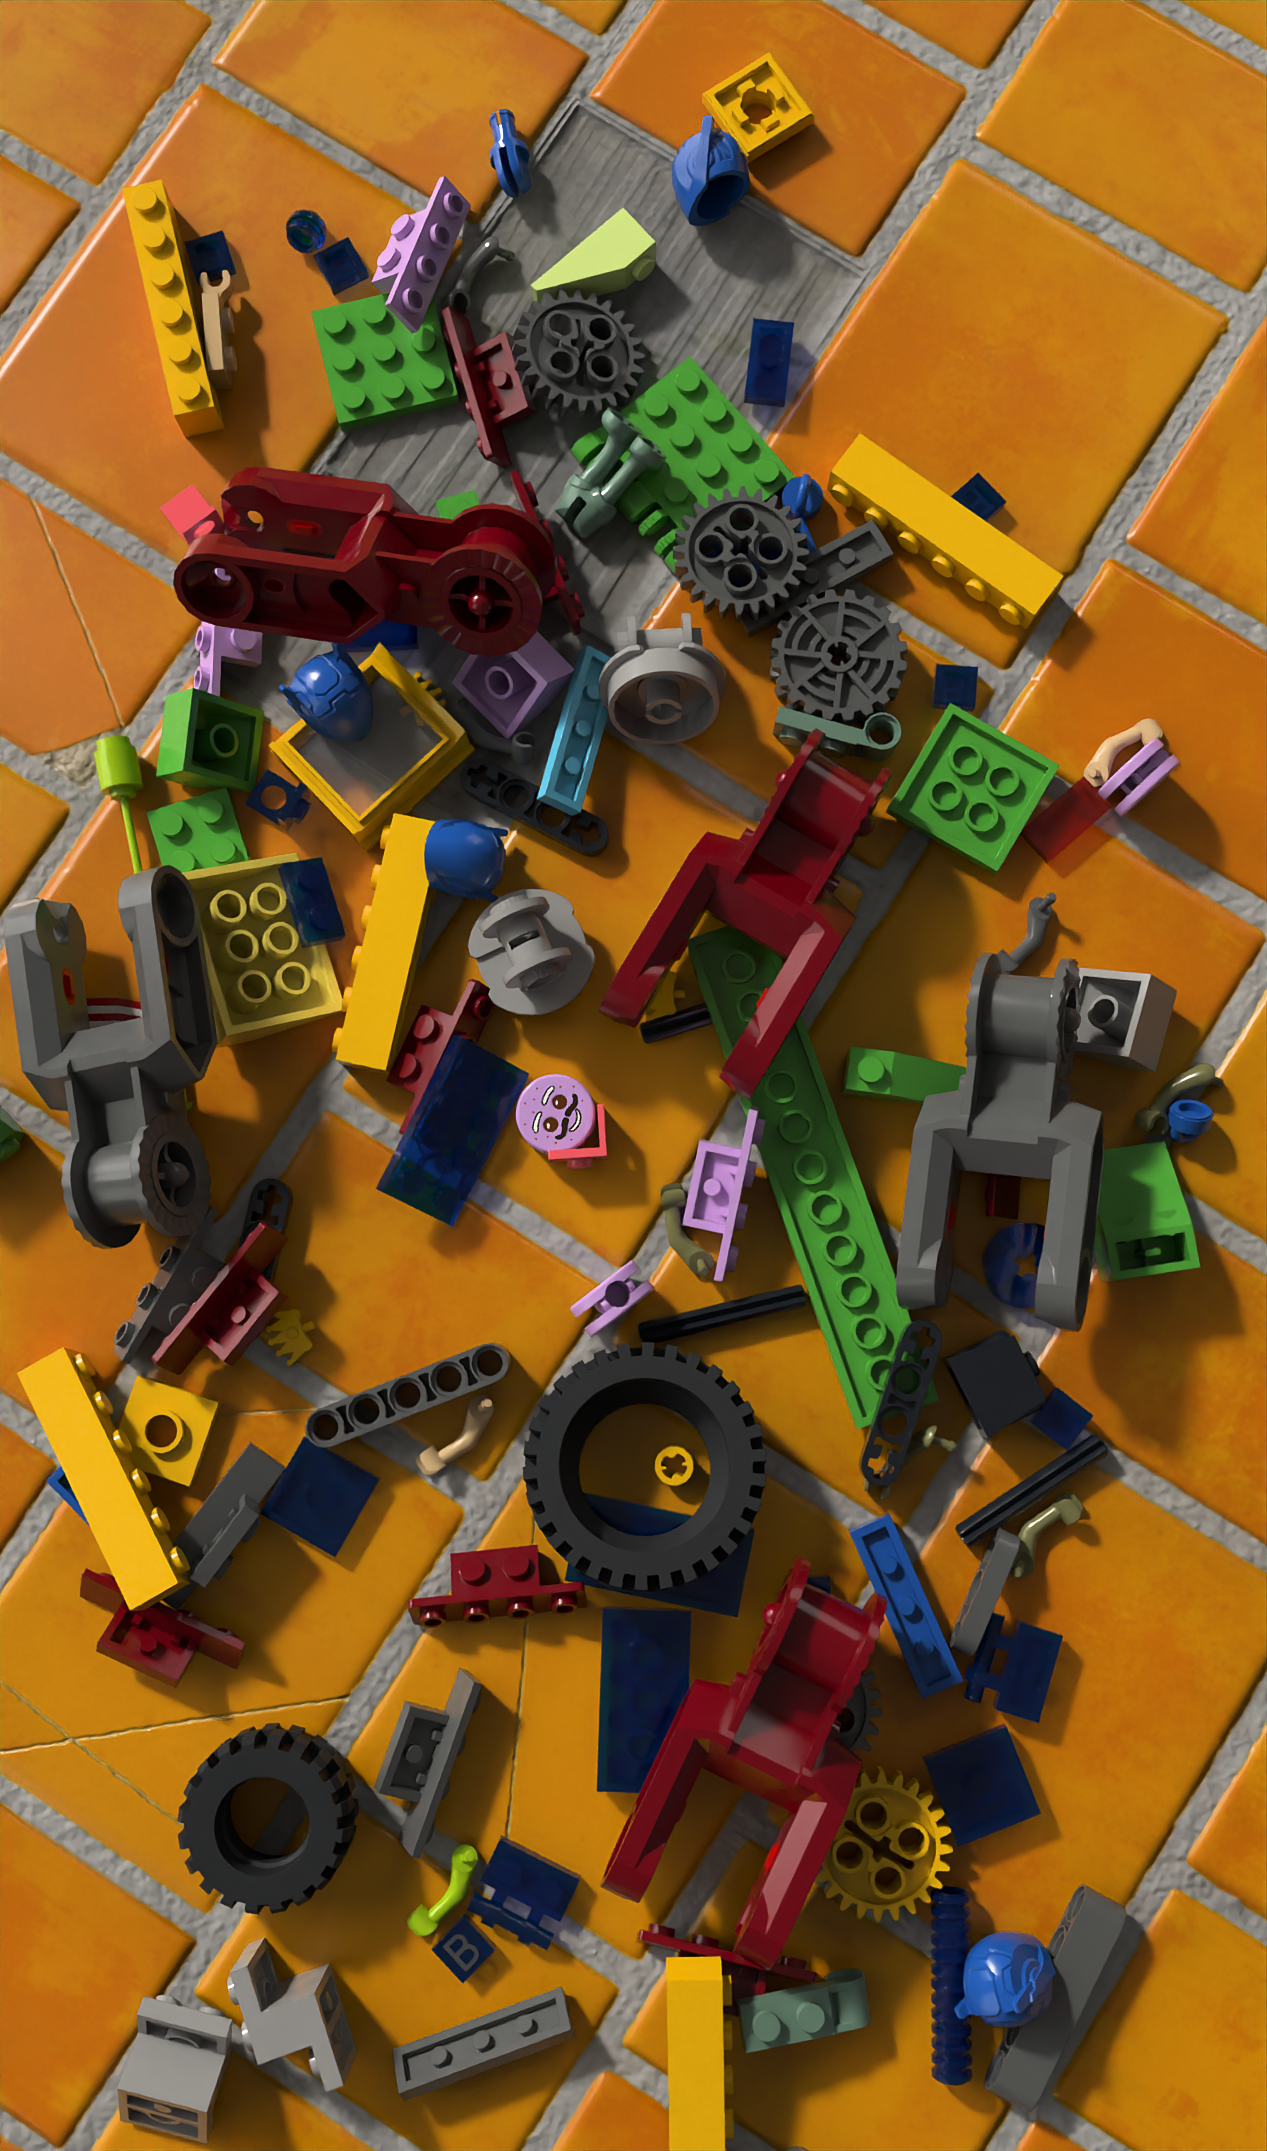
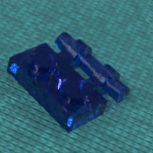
M993 1612L978 1646L973 1666L968 1665L964 1678L968 1680L964 1698L981 1703L984 1689L987 1687L997 1691L993 1707L996 1710L1039 1723L1063 1636L1060 1633L1020 1620L1016 1622L1012 1637L1002 1634L1001 1629L1005 1616ZM996 1648L1008 1651L1002 1675L990 1672Z
M501 1835L480 1879L482 1883L495 1889L491 1899L489 1900L474 1892L466 1910L482 1917L480 1922L491 1928L496 1924L517 1935L516 1941L528 1947L533 1943L547 1951L554 1933L539 1926L544 1914L559 1922L561 1921L580 1881V1875ZM507 1896L531 1907L526 1918L503 1907Z

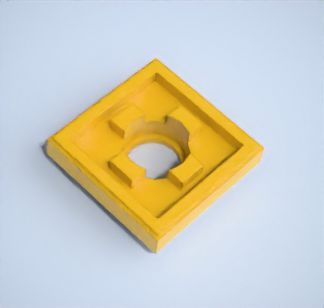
M770 52L702 94V103L722 131L729 133L739 143L746 157L747 164L811 125L814 120L813 112ZM752 104H762L770 110L771 115L762 119L760 124H752L749 122L750 117L743 112Z
M137 1375L118 1428L125 1433L131 1444L132 1452L128 1455L134 1467L189 1487L192 1486L222 1402L142 1375ZM158 1415H166L172 1418L177 1427V1436L174 1442L163 1448L151 1444L146 1434L148 1433L149 1423L152 1418Z

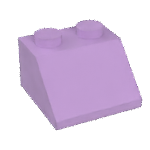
M536 631L527 644L517 651L506 655L486 657L470 654L452 681V684L505 738L512 739L513 735L521 732L557 698L575 672V669Z

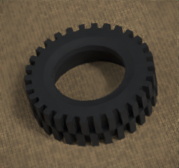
M642 1342V1347L630 1348L628 1343L617 1345V1351L606 1353L605 1349L593 1354V1360L585 1364L581 1360L572 1366L573 1372L566 1378L561 1375L553 1384L555 1389L549 1396L545 1394L539 1403L540 1411L537 1417H533L528 1428L530 1436L529 1440L525 1441L523 1453L525 1456L523 1480L526 1482V1496L529 1506L533 1511L534 1519L539 1529L543 1532L547 1541L569 1564L584 1575L602 1584L629 1591L651 1592L685 1585L688 1582L699 1579L719 1566L738 1547L751 1528L752 1522L759 1511L762 1502L761 1496L766 1483V1474L764 1473L767 1461L766 1449H763L761 1442L763 1434L760 1424L755 1423L752 1416L754 1410L749 1401L744 1402L739 1395L741 1389L732 1380L729 1383L722 1376L723 1371L714 1364L711 1367L701 1362L702 1357L693 1352L688 1356L679 1353V1347L668 1344L666 1349L654 1348V1343ZM655 1404L679 1413L697 1429L709 1454L710 1481L702 1504L684 1524L660 1535L635 1536L612 1528L602 1521L591 1509L583 1494L580 1483V1457L589 1434L607 1415L629 1405Z

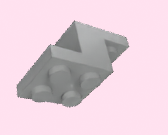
M262 1938L248 1943L229 1972L230 1976L227 1981L231 2001L234 2005H240L245 2021L242 2023V2036L247 2050H254L259 2065L311 2046L312 2048L309 2049L310 2066L316 2078L321 2077L325 2091L328 2092L344 2086L357 2049L330 1963L279 1981L266 1939Z
M159 1995L156 1999L143 1996L137 2013L138 2033L117 2088L120 2121L207 2144L213 2127V2108L232 2054V2019L226 2018L222 2011L211 2007H202L200 2011L183 2007L179 2000L170 1996Z

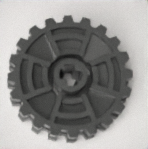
M834 589L826 590L824 598L821 599L811 594L805 598L806 606L803 608L797 605L791 607L788 613L790 618L787 621L781 620L777 626L778 633L776 638L772 640L770 654V680H776L777 686L774 692L777 698L787 699L788 702L785 708L851 726V723L858 722L862 727H864L866 721L873 713H885L887 710L886 705L890 700L894 701L898 695V689L901 686L907 667V662L904 661V654L908 650L907 642L899 640L898 636L902 633L899 622L890 623L888 620L891 611L886 606L878 610L873 606L875 598L867 595L863 600L856 598L854 590L848 589L844 596H837ZM836 656L844 658V662L841 661L840 666L833 665L831 660L834 661Z

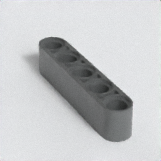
M483 1344L329 1404L310 1414L305 1425L306 1436L311 1443L318 1447H332L472 1392L506 1377L512 1365L511 1355L507 1348L501 1344ZM487 1350L496 1351L502 1358V1369L496 1375L486 1374L480 1367V1358ZM447 1366L455 1367L461 1374V1385L455 1391L446 1390L440 1383V1373ZM406 1382L414 1383L420 1390V1401L414 1407L406 1406L399 1397L400 1388ZM365 1398L373 1399L379 1406V1417L373 1423L364 1421L359 1415L360 1403ZM325 1414L333 1416L338 1422V1432L332 1439L324 1437L319 1431V1420Z
M1084 1884L1076 1889L1046 1949L1056 1972L1052 1978L1050 2005L1039 2018L1027 2024L1007 2028L988 2067L984 2083L986 2090L1027 2113L1034 2109L1121 1933L1126 1918V1908Z

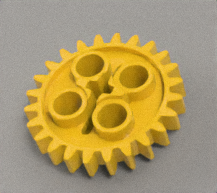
M878 1766L875 1779H869L865 1770L860 1768L859 1782L855 1784L847 1812L815 1879L816 1883L828 1881L824 1888L825 1896L828 1899L840 1893L838 1900L840 1910L844 1911L853 1902L858 1919L864 1916L867 1908L872 1909L875 1921L879 1923L883 1910L889 1909L893 1919L898 1921L899 1907L903 1905L911 1914H916L913 1900L919 1897L929 1904L931 1899L926 1888L929 1885L938 1889L943 1887L936 1875V1871H950L948 1862L941 1858L940 1855L953 1852V1847L949 1842L940 1838L950 1834L951 1829L948 1823H936L945 1813L940 1805L929 1807L934 1799L929 1789L917 1795L920 1784L916 1778H912L904 1786L903 1775L900 1770H896L891 1779L886 1780L881 1766ZM870 1802H876L883 1806L881 1815L873 1821H867L860 1817L862 1808ZM851 1820L876 1841H880L885 1837L890 1850L903 1858L913 1861V1865L906 1867L880 1846L876 1847L873 1851L869 1839L856 1830L847 1828L844 1825L845 1821ZM913 1827L920 1830V1838L915 1844L904 1846L899 1843V1836L903 1830ZM842 1843H857L859 1851L854 1858L844 1860L836 1855L838 1847ZM892 1867L897 1870L896 1878L892 1883L881 1885L875 1881L876 1873L880 1869Z

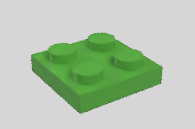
M227 787L146 812L162 866L171 865L182 873L251 860L234 803Z

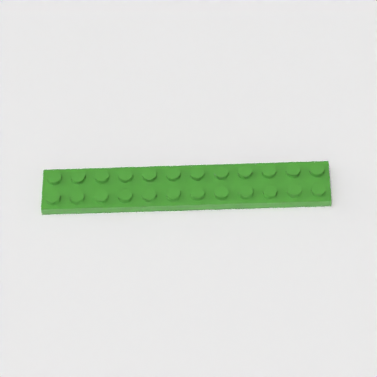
M729 926L690 938L686 948L726 1061L757 1011L756 1004L764 990L772 986L783 967L780 955ZM800 1014L750 1100L738 1094L746 1120L751 1106L760 1108L758 1118L766 1120L761 1145H756L854 1426L856 1429H860L871 1424L900 1334L905 1325L911 1322L908 1310L902 1309L898 1305L894 1271L804 1020ZM912 1332L910 1340L916 1342L914 1354L909 1356L904 1352L902 1361L915 1362L925 1368V1359H918L921 1350L916 1333ZM911 1368L902 1369L896 1376V1387L904 1394L913 1393L919 1386L918 1374ZM932 1377L922 1406L939 1401ZM897 1410L888 1411L884 1414L882 1420L902 1413Z

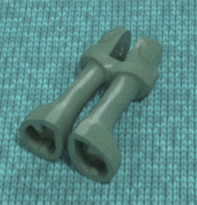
M610 407L603 413L601 418L602 424L608 432V439L604 448L581 475L574 474L569 478L564 486V494L555 510L566 522L576 517L573 529L584 539L601 526L607 525L617 512V508L614 505L635 478L648 468H659L667 458L658 445L642 435L643 432L636 425ZM630 448L631 453L626 462L602 488L600 485L622 455Z

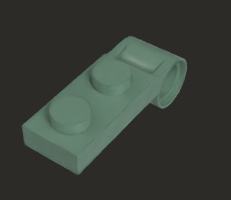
M779 706L773 734L780 736L779 739L782 742L800 747L806 742L808 735H811L812 731L817 728L826 733L820 748V752L835 758H843L844 755L851 757L855 755L872 761H884L891 757L902 733L899 721L888 713L872 715L868 718L862 730ZM874 730H882L889 735L891 742L884 745L877 744L871 739L869 733Z
M853 1968L840 1969L828 1973L824 1977V1982L737 1999L736 2004L742 2045L745 2052L750 2053L831 2036L869 2025L872 2019L864 1971Z

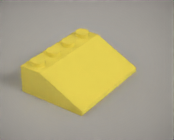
M297 852L182 872L195 893L199 909L218 1041L215 1049L253 1041L343 1012V999Z

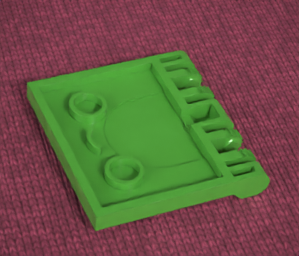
M691 356L619 412L643 432V436L658 445L667 458L659 468H648L635 478L634 482L617 499L615 505L632 525L639 523L653 512L638 527V532L643 538L653 535L668 522L673 526L674 529L658 541L654 551L659 557L668 554L664 563L674 574V563L679 561L673 559V547L679 545L675 542L676 530H685L682 527L684 515L695 518L693 515V505L695 503L707 508V495L710 493L718 501L723 500L724 488H728L732 497H738L741 486H745L747 497L753 498L758 489H762V501L767 503L774 495L779 496L783 492L785 485L795 478L793 473ZM602 425L596 431L588 432L571 449V454L581 466L588 464L586 469L597 458L607 442L608 432ZM630 448L617 461L621 467L630 456ZM614 475L610 476L606 480V482H604L602 488L613 478ZM737 522L732 527L737 529L744 522ZM715 530V532H719L725 537V534L721 530ZM706 549L701 554L704 555L711 549Z

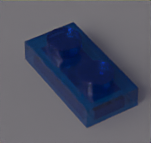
M753 318L744 403L785 407L794 322Z
M322 857L282 864L278 871L302 948L341 941L346 936V932Z

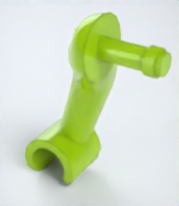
M462 1844L454 1849L451 1859L450 1885L444 1896L430 1910L421 1904L407 1918V1925L415 1935L426 1936L432 1933L440 1921L464 1901L478 1860L477 1852L471 1845Z

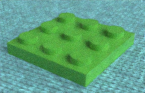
M390 292L311 311L341 431L459 402L433 297L419 331L413 334L385 306Z
M950 703L885 813L995 875L1060 765Z

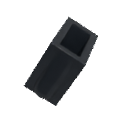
M1004 1330L997 1331L951 1355L941 1358L980 1435L987 1439L1002 1429L1039 1411L1047 1399L1036 1379V1376L1041 1373L1032 1354L1029 1351L1023 1353L1015 1336L1010 1335Z

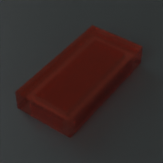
M1083 776L1022 829L1020 835L1048 864L1107 813L1112 806L1098 794V791Z

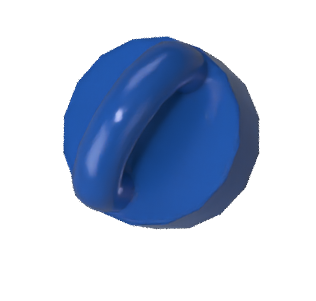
M803 474L801 477L790 480L782 492V508L788 505L791 506V519L803 516L804 521L814 518L819 513L823 502V492L820 485L811 479L809 474Z
M1185 1099L1172 1103L1168 1114L1172 1140L1179 1144L1189 1143L1196 1140L1202 1134L1209 1132L1214 1116L1211 1108L1195 1100Z

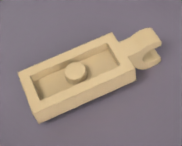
M227 270L222 271L223 282L217 287L211 286L206 272L200 275V285L204 292L201 294L207 371L216 390L232 388L231 372H237L235 349L233 346H229L228 334L234 333L233 314L230 307H224L225 301L231 297L234 290L232 279Z

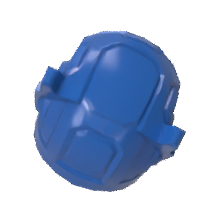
M712 115L703 117L701 131L682 144L672 163V185L686 219L693 226L707 225L729 215L730 208L743 199L750 186L748 164L741 146L729 133L714 127Z
M331 643L333 647L331 652L317 655L309 660L294 674V680L289 687L281 684L279 689L288 698L287 703L315 732L340 742H358L364 739L371 731L373 703L370 688L363 673L345 651L342 644Z
M440 819L435 822L428 833L424 851L425 871L430 887L474 901L477 899L491 903L496 901L498 896L492 894L491 890L496 887L502 878L506 864V849L500 837L507 836L508 831L487 827L484 824L468 820Z
M1012 1931L993 1933L977 1942L968 1953L964 1966L963 1988L965 1997L954 2008L958 2019H964L970 2014L980 2015L987 2025L1009 2028L1027 2024L1039 2018L1050 2005L1052 1978L1056 1974L1046 1948L1035 1936Z

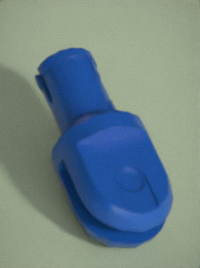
M501 109L498 110L501 124L498 123L495 112L489 118L495 143L490 149L489 158L491 166L496 170L502 189L508 197L515 198L518 197L517 185L523 194L531 187L527 165L530 154L527 144L523 140L518 139L514 114L510 110Z

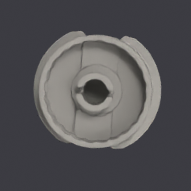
M681 613V628L636 630L635 615L627 616V632H617L618 653L605 664L599 678L600 698L609 712L611 722L625 736L649 744L678 743L701 734L716 719L719 712V702L726 689L724 668L719 659L703 647L701 628H692L690 613Z
M518 890L498 898L479 916L471 931L468 948L471 957L477 959L481 976L490 988L488 995L496 1006L519 1015H543L566 1006L584 989L592 974L595 956L592 947L587 944L580 924L573 916L575 910L568 899L547 890Z

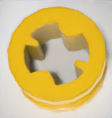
M671 1444L664 1447L655 1460V1471L658 1478L670 1486H678L685 1483L691 1477L694 1470L692 1453L686 1447L679 1444ZM678 1453L685 1458L682 1466H687V1470L684 1474L676 1471L673 1476H669L664 1471L667 1468V1464H662L663 1458L665 1456L674 1458Z

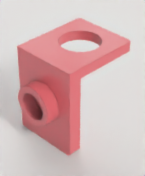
M190 485L160 508L189 547L195 539L205 534H218L225 531L224 522L213 505L209 506L194 485Z
M604 1104L597 1105L600 1147L548 1151V1158L551 1163L567 1162V1169H582L593 1167V1160L608 1159Z

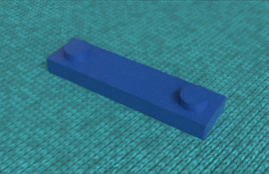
M887 1513L849 1530V1534L874 1591L887 1597L888 1603L885 1616L922 1699L962 1682L961 1674L890 1514Z

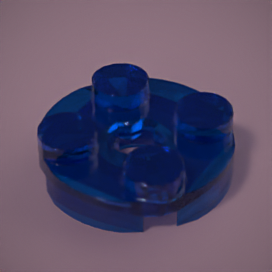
M1016 1223L996 1232L986 1244L982 1254L985 1282L989 1291L1002 1303L1014 1308H1035L1036 1281L1043 1251L1045 1226L1037 1223ZM1030 1254L1035 1259L1033 1265L1037 1268L1034 1275L1027 1273L1024 1277H1021L1017 1274L1020 1267L1015 1263V1260L1018 1256L1026 1258Z

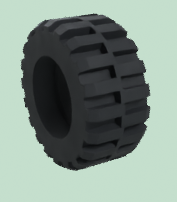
M267 1723L259 1730L254 1726L242 1730L236 1737L229 1738L222 1743L198 1767L197 1773L189 1780L184 1791V1795L187 1798L179 1807L178 1822L184 1823V1829L178 1834L180 1849L189 1848L191 1854L185 1861V1864L190 1874L199 1871L204 1877L199 1886L208 1895L213 1889H216L224 1895L220 1903L231 1909L237 1901L245 1903V1913L259 1914L264 1906H270V1911L274 1914L286 1911L292 1902L298 1906L302 1905L312 1898L317 1889L322 1890L329 1883L345 1858L348 1848L354 1839L357 1828L354 1822L359 1813L358 1799L353 1798L352 1791L356 1787L352 1773L345 1775L341 1767L345 1760L338 1751L331 1755L324 1748L328 1742L318 1734L313 1739L304 1736L305 1728L292 1725L288 1730L281 1729L280 1723ZM270 1777L287 1783L297 1791L307 1807L310 1819L308 1835L297 1850L285 1855H267L253 1850L243 1842L233 1826L230 1810L231 1799L240 1785L251 1778Z

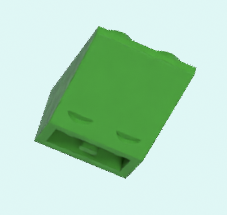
M1165 1141L1104 1150L1094 1242L1101 1282L1200 1268L1193 1224Z

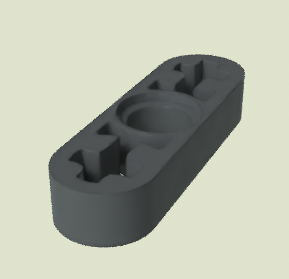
M998 1528L993 1533L952 1629L949 1639L950 1648L970 1657L977 1650L1017 1555L1020 1537L1001 1528Z

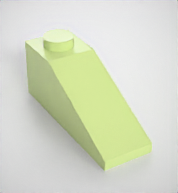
M622 208L531 284L532 298L534 301L541 303L544 294L548 293L555 300L559 289H563L568 298L573 297L576 288L580 289L582 299H588L592 292L596 293V296L626 289L635 280L641 281L652 272L656 263V241Z

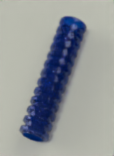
M943 1886L942 1889L935 1888L930 1892V1898L935 1902V1904L930 1906V1912L935 1916L930 1921L931 1929L935 1931L931 1935V1944L935 1946L931 1950V1958L935 1960L931 1964V1973L935 1975L931 1979V1987L935 1990L931 1994V2002L935 2005L931 2009V2016L936 2020L931 2024V2031L935 2034L931 2038L932 2048L935 2049L931 2053V2060L935 2064L931 2068V2074L940 2083L963 2085L972 2079V2070L968 2068L972 2064V2056L968 2053L972 2049V2041L968 2038L972 2034V2027L967 2023L972 2019V2014L964 2019H958L954 2008L965 1997L963 1974L965 1962L970 1952L967 1948L971 1945V1937L967 1935L971 1931V1923L967 1921V1918L971 1916V1909L966 1904L971 1901V1895L960 1887Z

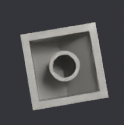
M1079 967V977L1081 979L1079 984L1081 990L1079 998L1081 1009L1079 1014L1081 1016V1024L1077 1029L1078 1040L1075 1044V1054L1117 1067L1155 1072L1177 990L1152 974Z

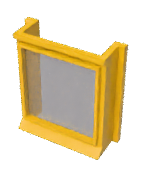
M380 642L373 653L358 666L368 682L373 703L371 731L364 739L358 742L332 740L315 732L301 718L275 743L271 742L268 745L271 753L282 764L285 763L350 831L355 841L366 852L381 839L384 825H391L393 813L407 815L476 752L475 748L469 743L466 731Z

